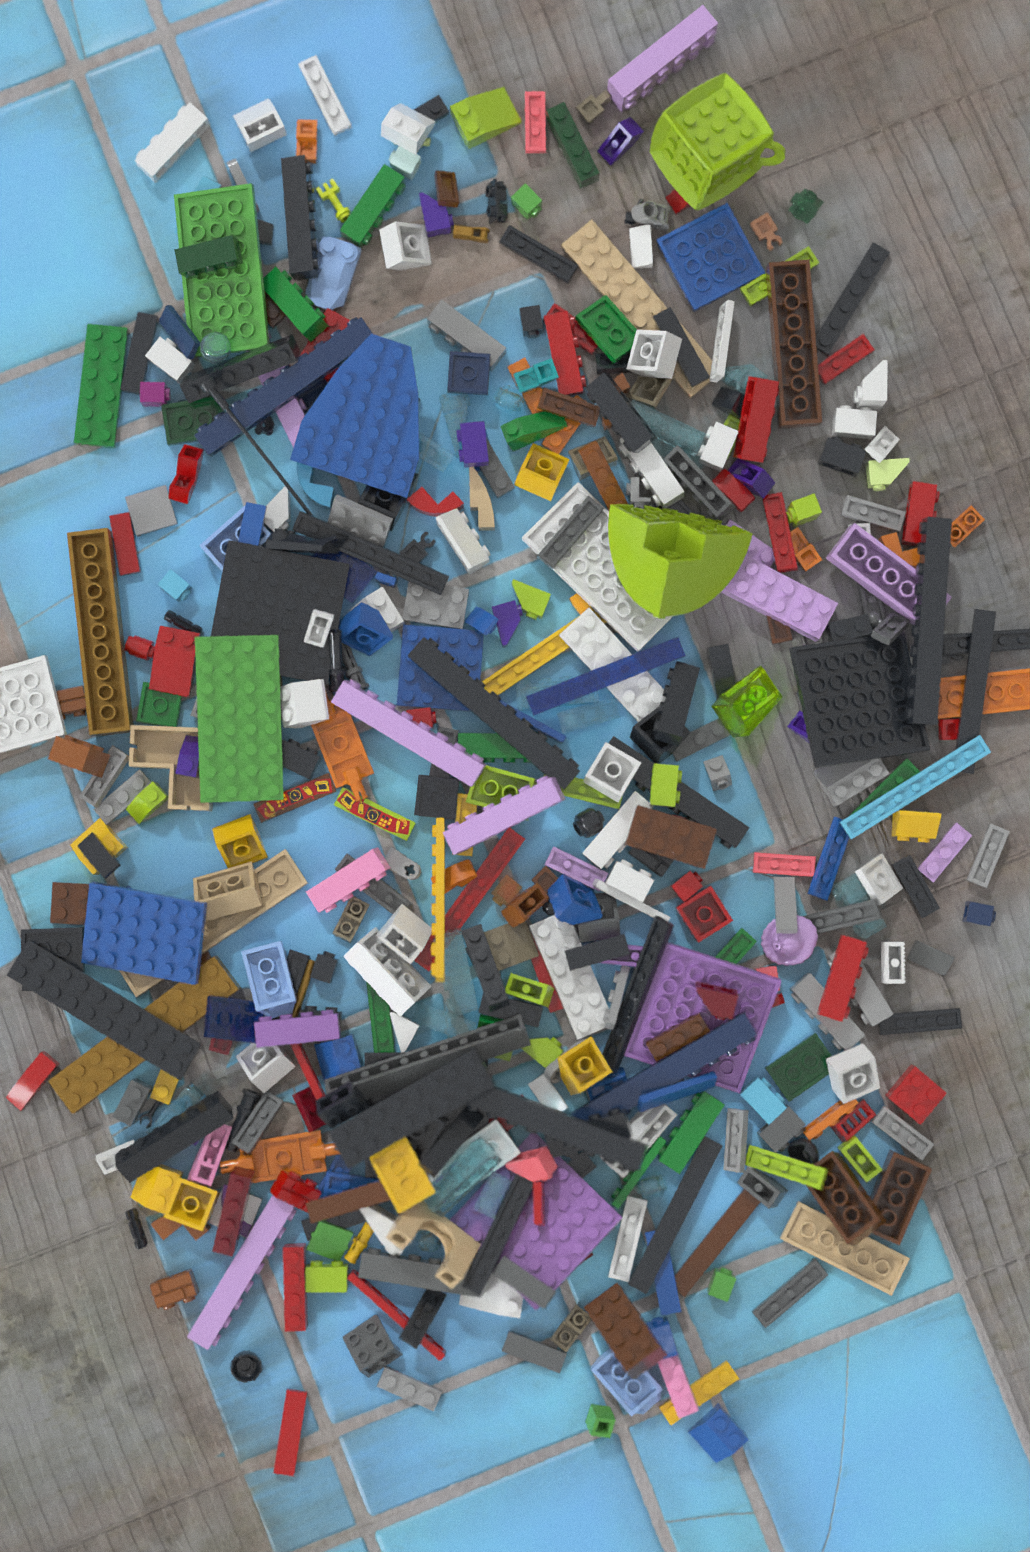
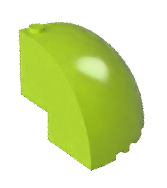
M610 504L608 537L611 557L618 578L629 596L639 606L652 613L653 617L658 619L692 612L714 599L729 584L740 568L750 546L753 533L734 525L731 527L722 525L723 521L705 518L706 516L694 513L688 515L678 513V510L662 508L661 510L645 505L644 509L635 508L632 504Z

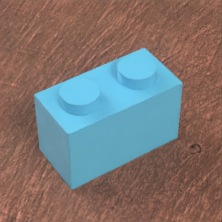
M756 1076L739 1094L770 1125L787 1108L783 1104L786 1100L778 1092L774 1095L769 1089L771 1084L764 1077L759 1079Z

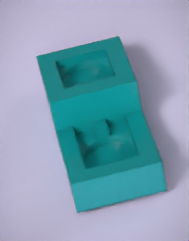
M552 358L513 374L520 394L559 378Z

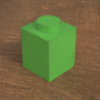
M526 183L511 196V204L527 220L530 217H536L542 210V199Z
M721 1267V1269L715 1268L707 1288L708 1295L728 1302L736 1281L735 1275L732 1274L733 1271L725 1267Z
M590 1404L585 1420L590 1435L610 1438L616 1421L611 1407Z

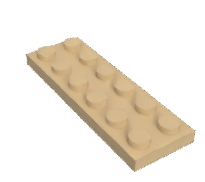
M800 1201L797 1202L780 1236V1239L891 1296L910 1260L909 1257L868 1236L855 1246L847 1245L827 1215Z

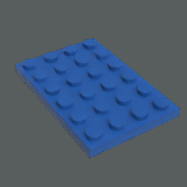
M90 882L81 963L196 985L199 981L207 903Z

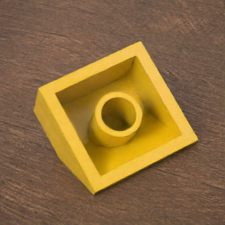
M532 443L514 485L551 501L570 459Z
M896 811L893 813L892 837H897V841H909L910 838H918L917 842L930 843V839H936L941 813Z
M251 814L212 828L216 846L227 868L249 862L254 863L268 858Z
M101 818L70 844L79 860L93 875H99L100 873L77 846L90 833H95L116 858L128 848Z
M592 1036L557 1057L560 1078L570 1095L583 1092L612 1073Z
M160 1164L137 1178L130 1198L146 1208L165 1214L178 1178H182L183 1172Z
M179 1177L164 1217L203 1231L213 1213L220 1192Z

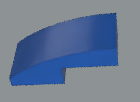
M476 606L464 623L487 636L488 633L491 634L496 629V623L499 619Z

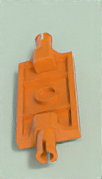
M326 693L329 720L313 724L311 727L336 789L347 784L348 786L350 785L356 802L362 800L359 792L363 799L368 798L362 780L374 774V771L351 714L333 704Z
M321 1129L310 1133L307 1131L260 1139L250 1155L240 1149L238 1159L220 1161V1167H226L221 1169V1174L231 1173L234 1167L238 1166L255 1171L253 1183L276 1180L281 1170L288 1173L290 1170H293L300 1175L327 1171V1156L339 1155L340 1153L335 1149L334 1143L325 1144L323 1142Z

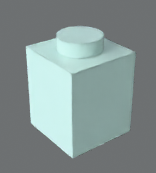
M398 146L397 150H393L389 157L390 167L399 174L413 180L421 165V156Z

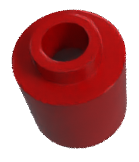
M136 635L134 637L129 636L124 650L129 655L148 661L154 657L155 643Z

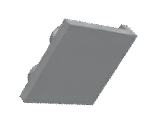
M166 485L125 497L137 537L177 524L171 500L168 499L169 493Z

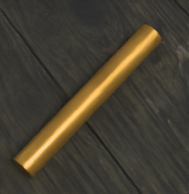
M308 960L296 996L297 1001L294 1005L293 1013H291L292 1018L299 1016L311 980L310 976L315 964L314 960Z

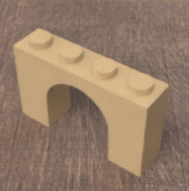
M423 1200L400 1213L385 1238L403 1250L413 1240L418 1230H427L434 1233L441 1240L445 1249L444 1261L435 1276L452 1289L463 1279L481 1244Z

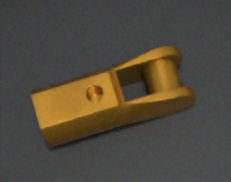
M454 224L453 239L489 243L487 236L490 233V229ZM474 232H479V237L474 236Z

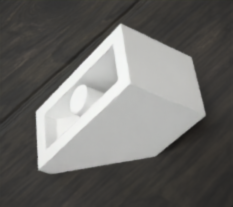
M286 487L267 504L264 524L272 532H275V529H288L290 526L288 524L291 521L290 492Z

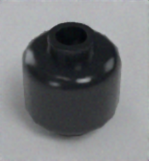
M587 808L575 816L573 827L580 837L590 838L602 831L604 817L600 811Z

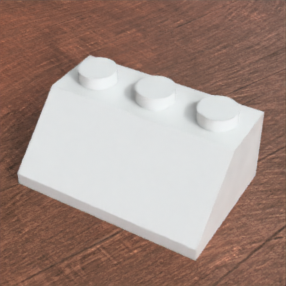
M456 508L437 516L436 523L468 574L471 575L490 563L488 557L491 554L485 545L481 547L478 539L480 537L474 528L470 529L467 525L469 520L463 511L460 513Z

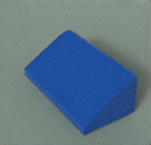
M619 1067L617 1074L610 1073L587 1088L590 1101L627 1080L624 1068Z

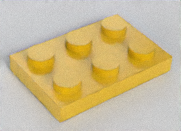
M407 1137L369 1157L399 1214L436 1193L424 1169L418 1165L420 1161Z

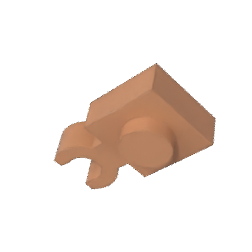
M768 212L750 222V226L759 241L761 242L766 239V246L770 252L774 249L771 245L772 241H776L779 246L782 245L781 237L774 234L778 231V228Z

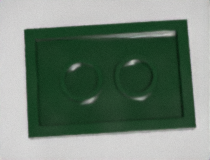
M213 397L202 398L192 403L182 401L161 405L167 445L172 446L198 441L194 436L198 433L197 429L205 423L209 425L215 421L214 417L217 414L223 412Z
M814 1032L764 1068L787 1101L790 1102L829 1074L826 1059L832 1057V1055Z

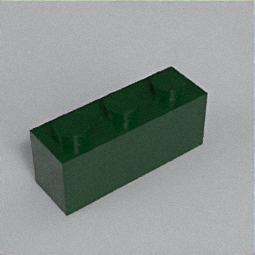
M233 235L174 249L178 272L187 279L199 277L198 274L201 273L214 274L218 272V269L222 268L226 270L237 268L238 264L243 263L239 241Z

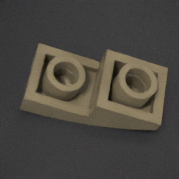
M354 896L350 898L332 934L351 943L370 904Z
M575 1305L549 1340L564 1352H567L591 1321L589 1314L578 1305Z

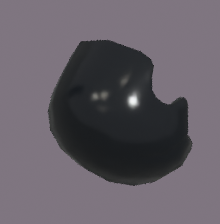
M797 1139L787 1147L790 1158L811 1165L819 1161L818 1149L809 1139Z
M241 1351L231 1361V1374L240 1382L255 1381L259 1374L262 1373L261 1359L252 1351Z

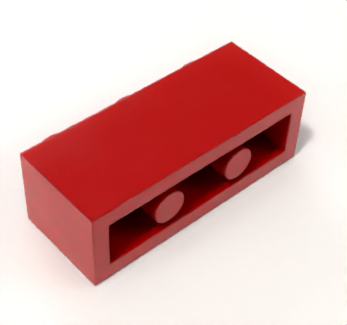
M916 481L910 484L901 544L918 547V543L921 542V534H919L920 522L926 517H936L937 512L934 511V505L939 500V491H937L936 484Z

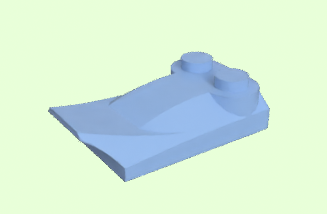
M332 237L322 238L317 257L320 260L318 277L309 279L305 291V296L307 295L315 303L314 306L331 310L337 307H344L362 252L361 248Z
M278 941L241 951L256 1011L265 1016H272V1018L293 1013L297 1000L283 942Z
M611 1348L597 1358L590 1367L591 1371L631 1417L634 1414H645L661 1399V1390L663 1389L653 1376L646 1371L633 1380L625 1372Z

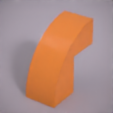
M897 532L881 536L878 539L879 542L916 569V565L920 560L917 548L902 552Z

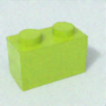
M815 493L792 501L786 512L789 524L792 523L793 527L816 520L822 513Z
M653 764L649 806L674 808L675 803L679 804L680 791H677V783H681L682 771L678 770L679 766Z
M510 973L505 991L508 995L548 1008L555 988Z
M853 1136L850 1140L843 1142L837 1147L866 1183L882 1171V1168L856 1136Z
M320 1260L310 1261V1264H307L305 1267V1292H347L348 1264H344V1261L341 1260L331 1261V1264H323V1261Z

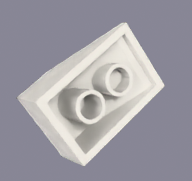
M379 1205L360 1209L382 1245L386 1246L384 1249L393 1255L396 1253L401 1255L403 1250L385 1238L397 1216Z
M492 1274L481 1298L460 1295L459 1305L497 1315L520 1318L523 1297L514 1288Z

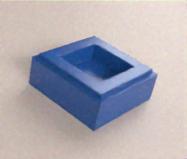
M380 572L376 573L375 580L377 583L392 588L396 587L397 578Z

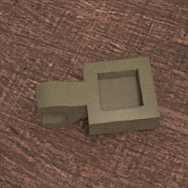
M607 90L602 92L596 99L591 94L576 107V110L590 124L604 113L602 106L611 101V95Z

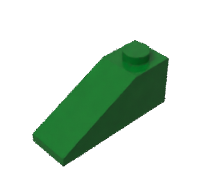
M544 411L518 417L500 427L507 444L514 452L566 428L568 425L564 417Z

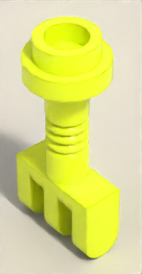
M332 178L329 180L332 188H329L325 182L322 184L325 192H322L320 187L315 189L322 201L329 198L337 211L335 217L338 221L344 223L351 214V211L348 207L344 208L337 198L336 194L340 192V189Z

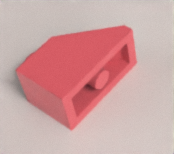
M547 1146L521 1152L505 1165L508 1170L531 1182L549 1180L558 1167Z

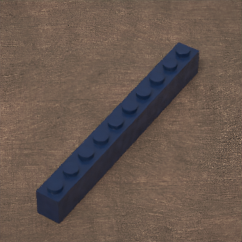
M357 317L353 318L347 323L348 326L342 331L338 329L330 335L331 339L325 343L321 341L313 347L314 351L299 356L297 363L292 366L289 364L282 368L280 375L275 378L272 376L265 380L263 387L251 390L247 393L248 397L243 401L237 400L230 406V410L247 432L339 368L367 337L373 334L362 317L359 319ZM224 411L214 417L215 421L209 425L205 423L197 429L198 433L194 435L207 455L211 457L244 435L227 412L224 413Z
M743 1011L733 1017V1019L724 1022L707 1034L676 1050L569 1114L586 1120L591 1114L600 1113V1115L607 1114L608 1110L620 1107V1110L626 1108L628 1115L632 1112L630 1109L637 1105L639 1096L685 1081L683 1078L689 1074L692 1077L702 1071L701 1067L706 1064L712 1066L719 1062V1057L725 1053L729 1056L738 1050L737 1046L743 1043L746 1046L755 1041V1036L758 1032L747 1013Z

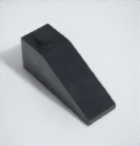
M729 644L708 647L706 652L718 709L738 706L737 694L729 700L726 697L736 689Z

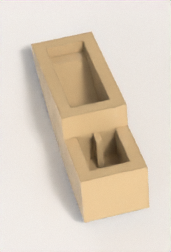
M469 467L470 511H478L479 531L495 530L494 513L487 489L474 467Z

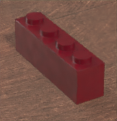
M235 1166L232 1170L212 1252L231 1257L235 1253L255 1171Z

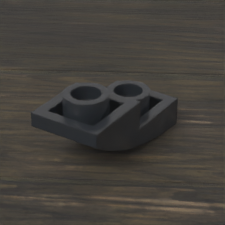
M93 832L77 845L84 856L105 879L121 866L113 853L104 846L99 837Z

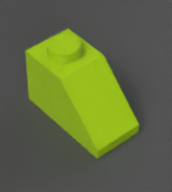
M513 579L512 588L522 611L526 613L525 616L533 620H537V618L542 619L551 594Z
M152 781L133 799L126 810L138 824H141L168 800V794L157 782Z
M548 1037L529 1038L531 1045L521 1048L544 1068H547L563 1052V1049L560 1048L562 1043L554 1037L551 1039Z

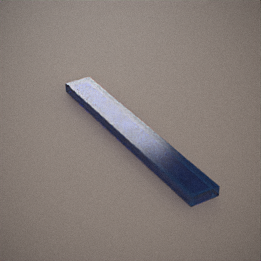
M676 637L528 695L526 699L533 716L686 655L679 638Z

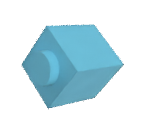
M171 569L158 583L163 590L178 602L181 600L185 601L191 594L190 589L192 587Z

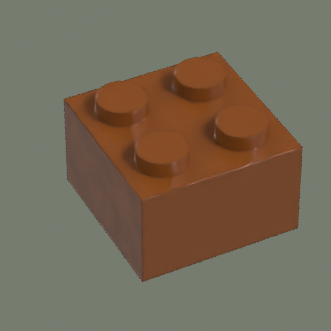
M65 735L64 738L56 736L48 759L102 778L110 755L103 753L104 748Z

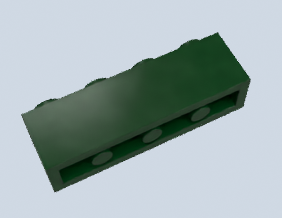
M565 102L547 109L546 120L580 189L599 181L600 173Z

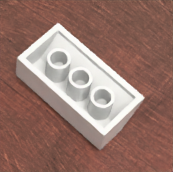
M375 927L358 941L344 957L361 974L362 978L376 990V993L390 1005L391 1009L401 1016L432 986L411 964L376 936L379 930Z

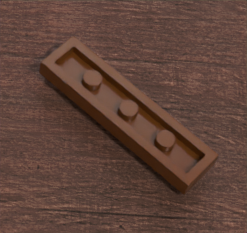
M595 440L579 449L578 452L608 511L610 510V504H628L597 441Z

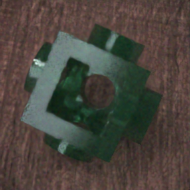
M805 188L800 194L798 192L794 194L790 200L792 205L788 211L796 219L802 220L808 225L814 219L824 201L819 199L816 193Z

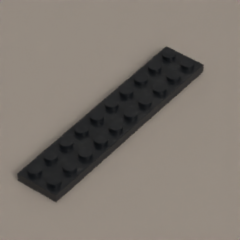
M31 940L26 942L7 974L8 977L178 1080H182L202 1046L200 1042Z

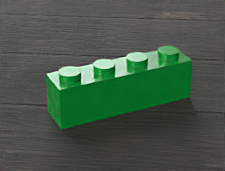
M384 164L341 227V236L361 249L364 244L368 245L373 237L372 232L374 229H378L383 223V216L386 211L390 212L393 208L396 196H400L406 188L404 176Z
M275 266L263 278L264 290L298 330L312 342L328 327V324L323 320L326 316L319 308L315 310L312 307L315 303L307 295L305 297L302 296L304 291L296 282L294 284L290 282L293 278L285 269L281 272Z
M458 733V743L466 748L465 752L470 755L473 753L479 755L484 759V763H495V759H503V763H515V759H523V763H531L497 733Z
M706 1091L696 1093L691 1100L692 1106L689 1110H684L680 1116L681 1123L678 1127H673L668 1135L670 1140L667 1144H664L658 1153V1160L678 1174L682 1172L725 1105Z

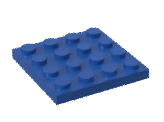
M728 203L656 239L661 253L693 312L743 287L765 273Z
M403 624L397 706L430 707L431 709L471 712L410 660L408 654L423 637L427 640L431 638L439 645L437 649L442 653L447 651L455 658L453 662L458 667L462 664L470 671L469 676L472 679L478 678L480 680L484 635L477 630Z

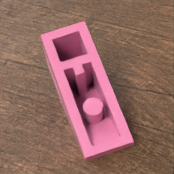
M224 1124L204 1137L187 1178L188 1181L204 1187L212 1185L232 1129L231 1126Z

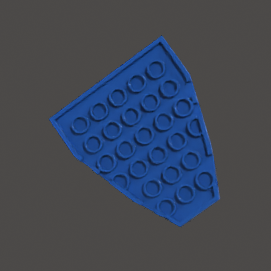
M370 334L338 368L302 419L290 460L407 498L420 459L419 393L411 346Z

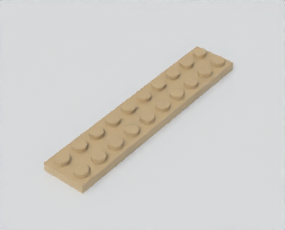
M590 220L561 244V248L578 265V268L602 296L607 295L637 330L659 331L653 316L666 310L667 307L593 220ZM682 326L710 376L712 360ZM676 361L674 381L691 399L710 383V378L691 388Z
M286 849L254 869L261 893L262 906L205 921L202 954L309 884ZM119 970L135 997L141 996L165 980Z

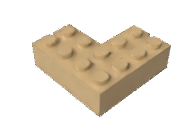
M131 725L130 744L137 745V749L130 748L129 766L133 768L170 769L168 809L212 811L213 802L200 803V778L176 774L178 757L185 736L198 737V728Z

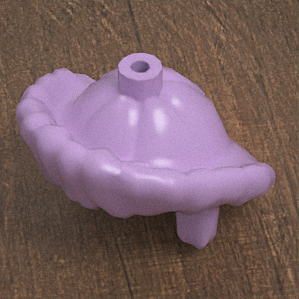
M797 915V934L776 933L775 919H773L763 930L761 946L766 957L778 965L801 964L812 955L818 940L817 928L811 920Z

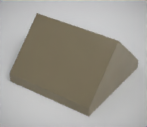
M674 371L672 379L642 377L639 375L626 397L653 413L673 381L676 372Z
M604 436L597 439L596 441L610 468L617 466V455L607 438ZM592 442L568 451L579 480L591 475L578 450Z

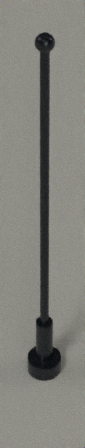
M211 377L203 383L200 389L204 393L208 391L223 411L226 410L305 512L314 516L229 409L230 405L215 388L217 382L214 378Z

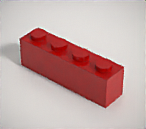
M568 311L544 315L552 360L559 376L556 379L558 391L567 396L583 394V388L587 387L585 375L581 376L580 368L583 367L581 355L577 356L576 353L579 343L577 335L573 336L572 328L575 327L573 315L569 316Z
M748 376L738 428L739 432L733 454L734 458L763 463L767 455V441L771 434V420L775 414V400L779 394V381Z
M845 935L840 936L817 1014L843 1022L844 1018H848L850 1012L848 1002L850 998H854L856 992L854 983L856 979L860 978L863 967H860L862 959H866L869 950L866 947L867 942Z
M306 1243L285 1244L283 1247L285 1332L306 1331L308 1327L307 1292H305Z

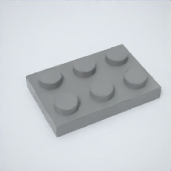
M338 494L334 498L328 518V523L382 547L385 546L393 521L391 517Z
M409 581L403 621L463 629L469 589L445 586L442 595H439Z

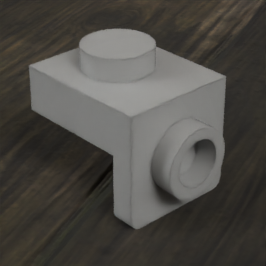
M631 477L630 483H626V495H630V504L634 505L635 508H644V505H650L651 498L639 497V477Z
M723 755L703 761L713 791L723 790L732 785L731 774Z

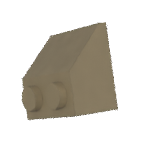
M527 920L514 928L508 923L484 932L498 971L539 956Z

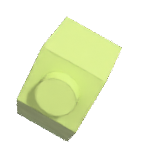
M909 458L886 459L880 463L876 460L868 461L866 464L867 489L873 488V491L886 490L885 487H888L910 462Z

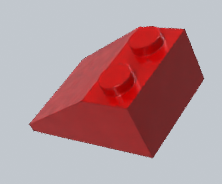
M165 626L159 627L149 690L184 697L190 696L196 671L195 637H201L200 633Z

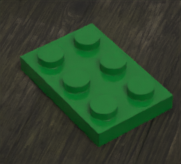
M604 295L576 315V322L613 363L631 352L637 329L607 295Z

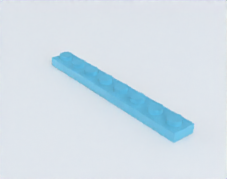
M978 735L840 821V824L849 838L853 839L988 755L991 751L981 735Z

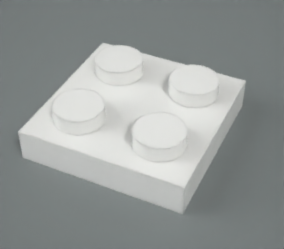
M883 853L855 871L870 899L877 898L879 905L903 889Z

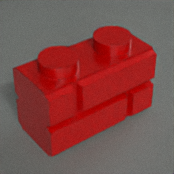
M281 1170L270 1192L275 1198L308 1213L306 1203L317 1200L321 1195V1191L316 1187L317 1183L309 1178L306 1180L301 1179V1175L293 1170H290L289 1173Z

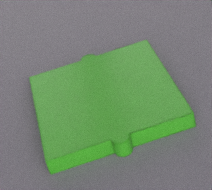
M320 1221L315 1231L311 1233V1239L306 1250L332 1260H341L345 1250L348 1249L353 1232L326 1221Z

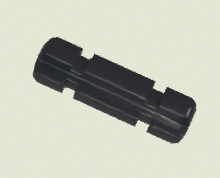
M168 610L164 616L166 621L173 622L175 626L182 630L200 634L202 632V627L197 624L193 625L191 621L176 615L171 610Z
M137 1209L127 1210L125 1214L127 1220L130 1221L128 1224L132 1237L135 1239L136 1249L145 1248L147 1241L146 1238H143L144 1232L140 1219L137 1218L139 1216Z

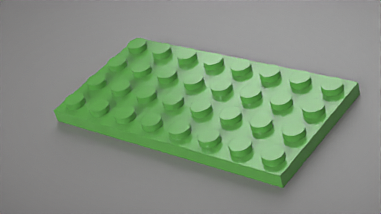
M250 183L174 194L179 248L233 235L239 241L243 261L242 264L237 265V268L230 270L225 268L218 269V272L214 274L201 273L198 274L199 277L194 279H187L182 276L186 324L201 343L194 358L251 351L268 344L269 333L254 185Z
M278 635L195 637L200 803L284 800Z

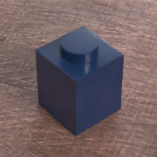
M966 901L962 921L991 926V923L995 921L996 911H993L994 906Z

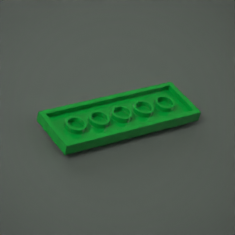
M87 324L74 435L75 444L115 448L122 393L120 389L124 376L129 332L127 327Z

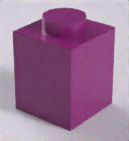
M140 382V403L142 406L161 407V405L167 404V401L171 400V390L165 382Z

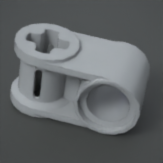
M646 201L632 208V218L637 223L651 225L652 228L658 230L669 229L667 221L668 213L671 212L670 206Z
M392 847L389 849L385 856L387 863L391 867L389 870L409 880L418 879L421 875L420 866ZM414 865L413 869L414 871H416L415 874H410L408 876L409 872L407 871V868H412Z

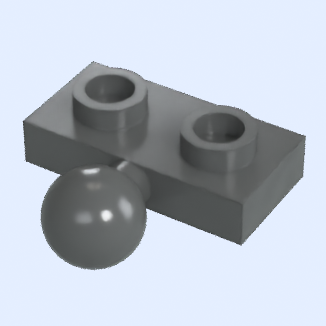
M893 611L884 620L881 619L880 614L877 612L868 613L871 628H875L872 631L871 637L888 646L910 623L909 619Z

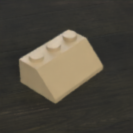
M252 862L193 878L194 900L207 903L205 921L262 906L261 893Z

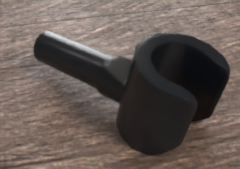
M640 198L637 205L643 203L644 200ZM627 211L624 223L634 225L636 221L632 218V213Z
M156 1101L148 1114L141 1116L140 1125L143 1120L148 1119L150 1122L147 1124L146 1129L152 1126V1117L161 1102Z

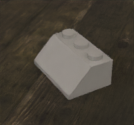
M881 759L821 767L813 771V774L834 807L884 778L889 772Z

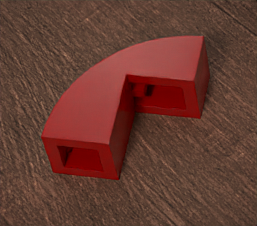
M184 444L178 455L176 475L169 486L168 499L184 504L189 503L199 476L204 449Z
M422 486L406 499L407 503L416 511L434 517L456 508L459 511L464 507V503L454 492L437 504Z

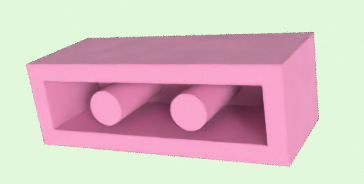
M679 1354L660 1360L658 1365L678 1418H683L700 1411Z

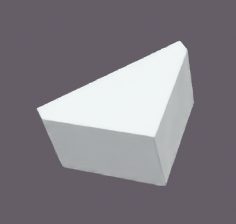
M314 609L310 617L304 642L324 647L334 615Z
M393 1011L390 1012V1016L402 1053L407 1050L420 1024L403 1015L399 1016Z

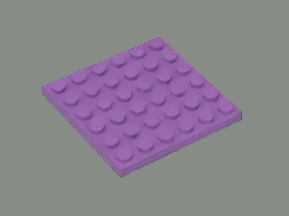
M667 942L624 1056L651 1065L656 1063V1060L646 1046V1042L698 1012L702 1015L710 1031L730 1020L728 1018L727 1020H719L710 1013L696 991V981L736 989L738 999L733 1017L745 1011L758 1032L755 1036L756 1040L746 1046L744 1043L737 1046L738 1050L733 1054L727 1056L725 1053L719 1057L720 1061L712 1066L706 1064L701 1067L702 1071L693 1077L689 1074L688 1077L694 1078L715 1071L717 1075L715 1086L740 1093L782 981L780 978Z
M531 1133L518 1148L520 1152H525L543 1146L548 1148V1145L537 1134ZM560 1156L553 1158L558 1166L553 1172V1176L543 1182L545 1226L534 1224L532 1190L497 1263L498 1265L502 1257L505 1256L555 1291L623 1219ZM506 1164L497 1169L450 1219L451 1222L481 1245L516 1173L506 1168ZM518 1292L535 1310L540 1308L536 1303Z

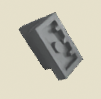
M377 1315L372 1316L343 1336V1340L359 1371L368 1378L403 1355L400 1348L391 1341Z

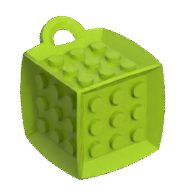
M722 73L702 83L669 106L657 121L650 143V153L662 173L682 198L697 211L730 194L758 172L762 166H773L783 162L786 150L780 143L773 141L774 132L762 112L742 87L727 73ZM765 148H769L775 153L774 156L769 158L760 157Z

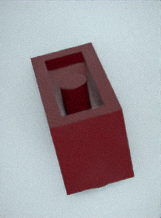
M696 981V991L710 1013L719 1020L733 1019L738 999L737 990Z

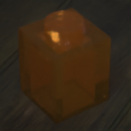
M506 874L491 894L494 896L492 900L500 907L503 904L508 906L522 887Z

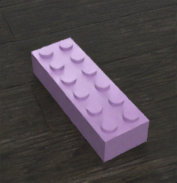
M704 5L695 10L608 79L607 91L611 95L612 102L621 113L626 109H632L637 104L639 98L647 97L652 92L653 87L657 84L659 86L662 85L672 72L677 73L680 71L686 61L694 60L699 55L701 49L704 47L707 49L715 42L718 22Z
M856 523L850 525L826 559L899 615L909 619L912 625L915 624L913 606L917 602V596L914 594L915 584L918 583L916 569ZM949 594L946 597V605L952 598Z
M747 555L735 576L721 591V593L765 616L771 617L773 620L781 622L783 625L790 627V629L815 642L820 639L838 605L837 602Z

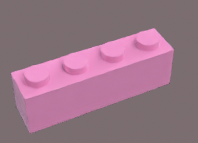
M377 847L317 884L306 893L318 913L324 910L328 913L337 907L335 903L341 899L345 902L354 896L352 892L359 889L361 892L370 886L369 882L374 878L378 881L387 875L385 871L391 867Z

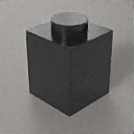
M534 305L519 308L523 337L536 338L543 334L540 306Z
M324 951L323 954L318 953L310 977L330 984L339 959L335 958L336 954Z

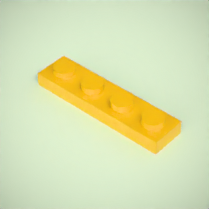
M726 1360L696 1380L690 1386L698 1406L736 1382L739 1377ZM671 1398L659 1406V1409L670 1425L681 1419L678 1418Z

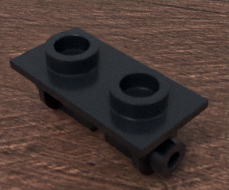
M495 178L487 184L485 195L488 197L486 215L489 217V224L498 220V223H505L508 218L507 204L500 203V201L507 200L506 185H504L503 181L497 182Z

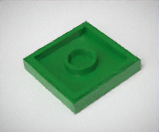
M143 682L136 722L178 727L183 696L149 690L150 683Z

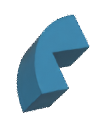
M297 462V476L305 494L316 505L331 510L335 495L334 487L313 484L315 468Z

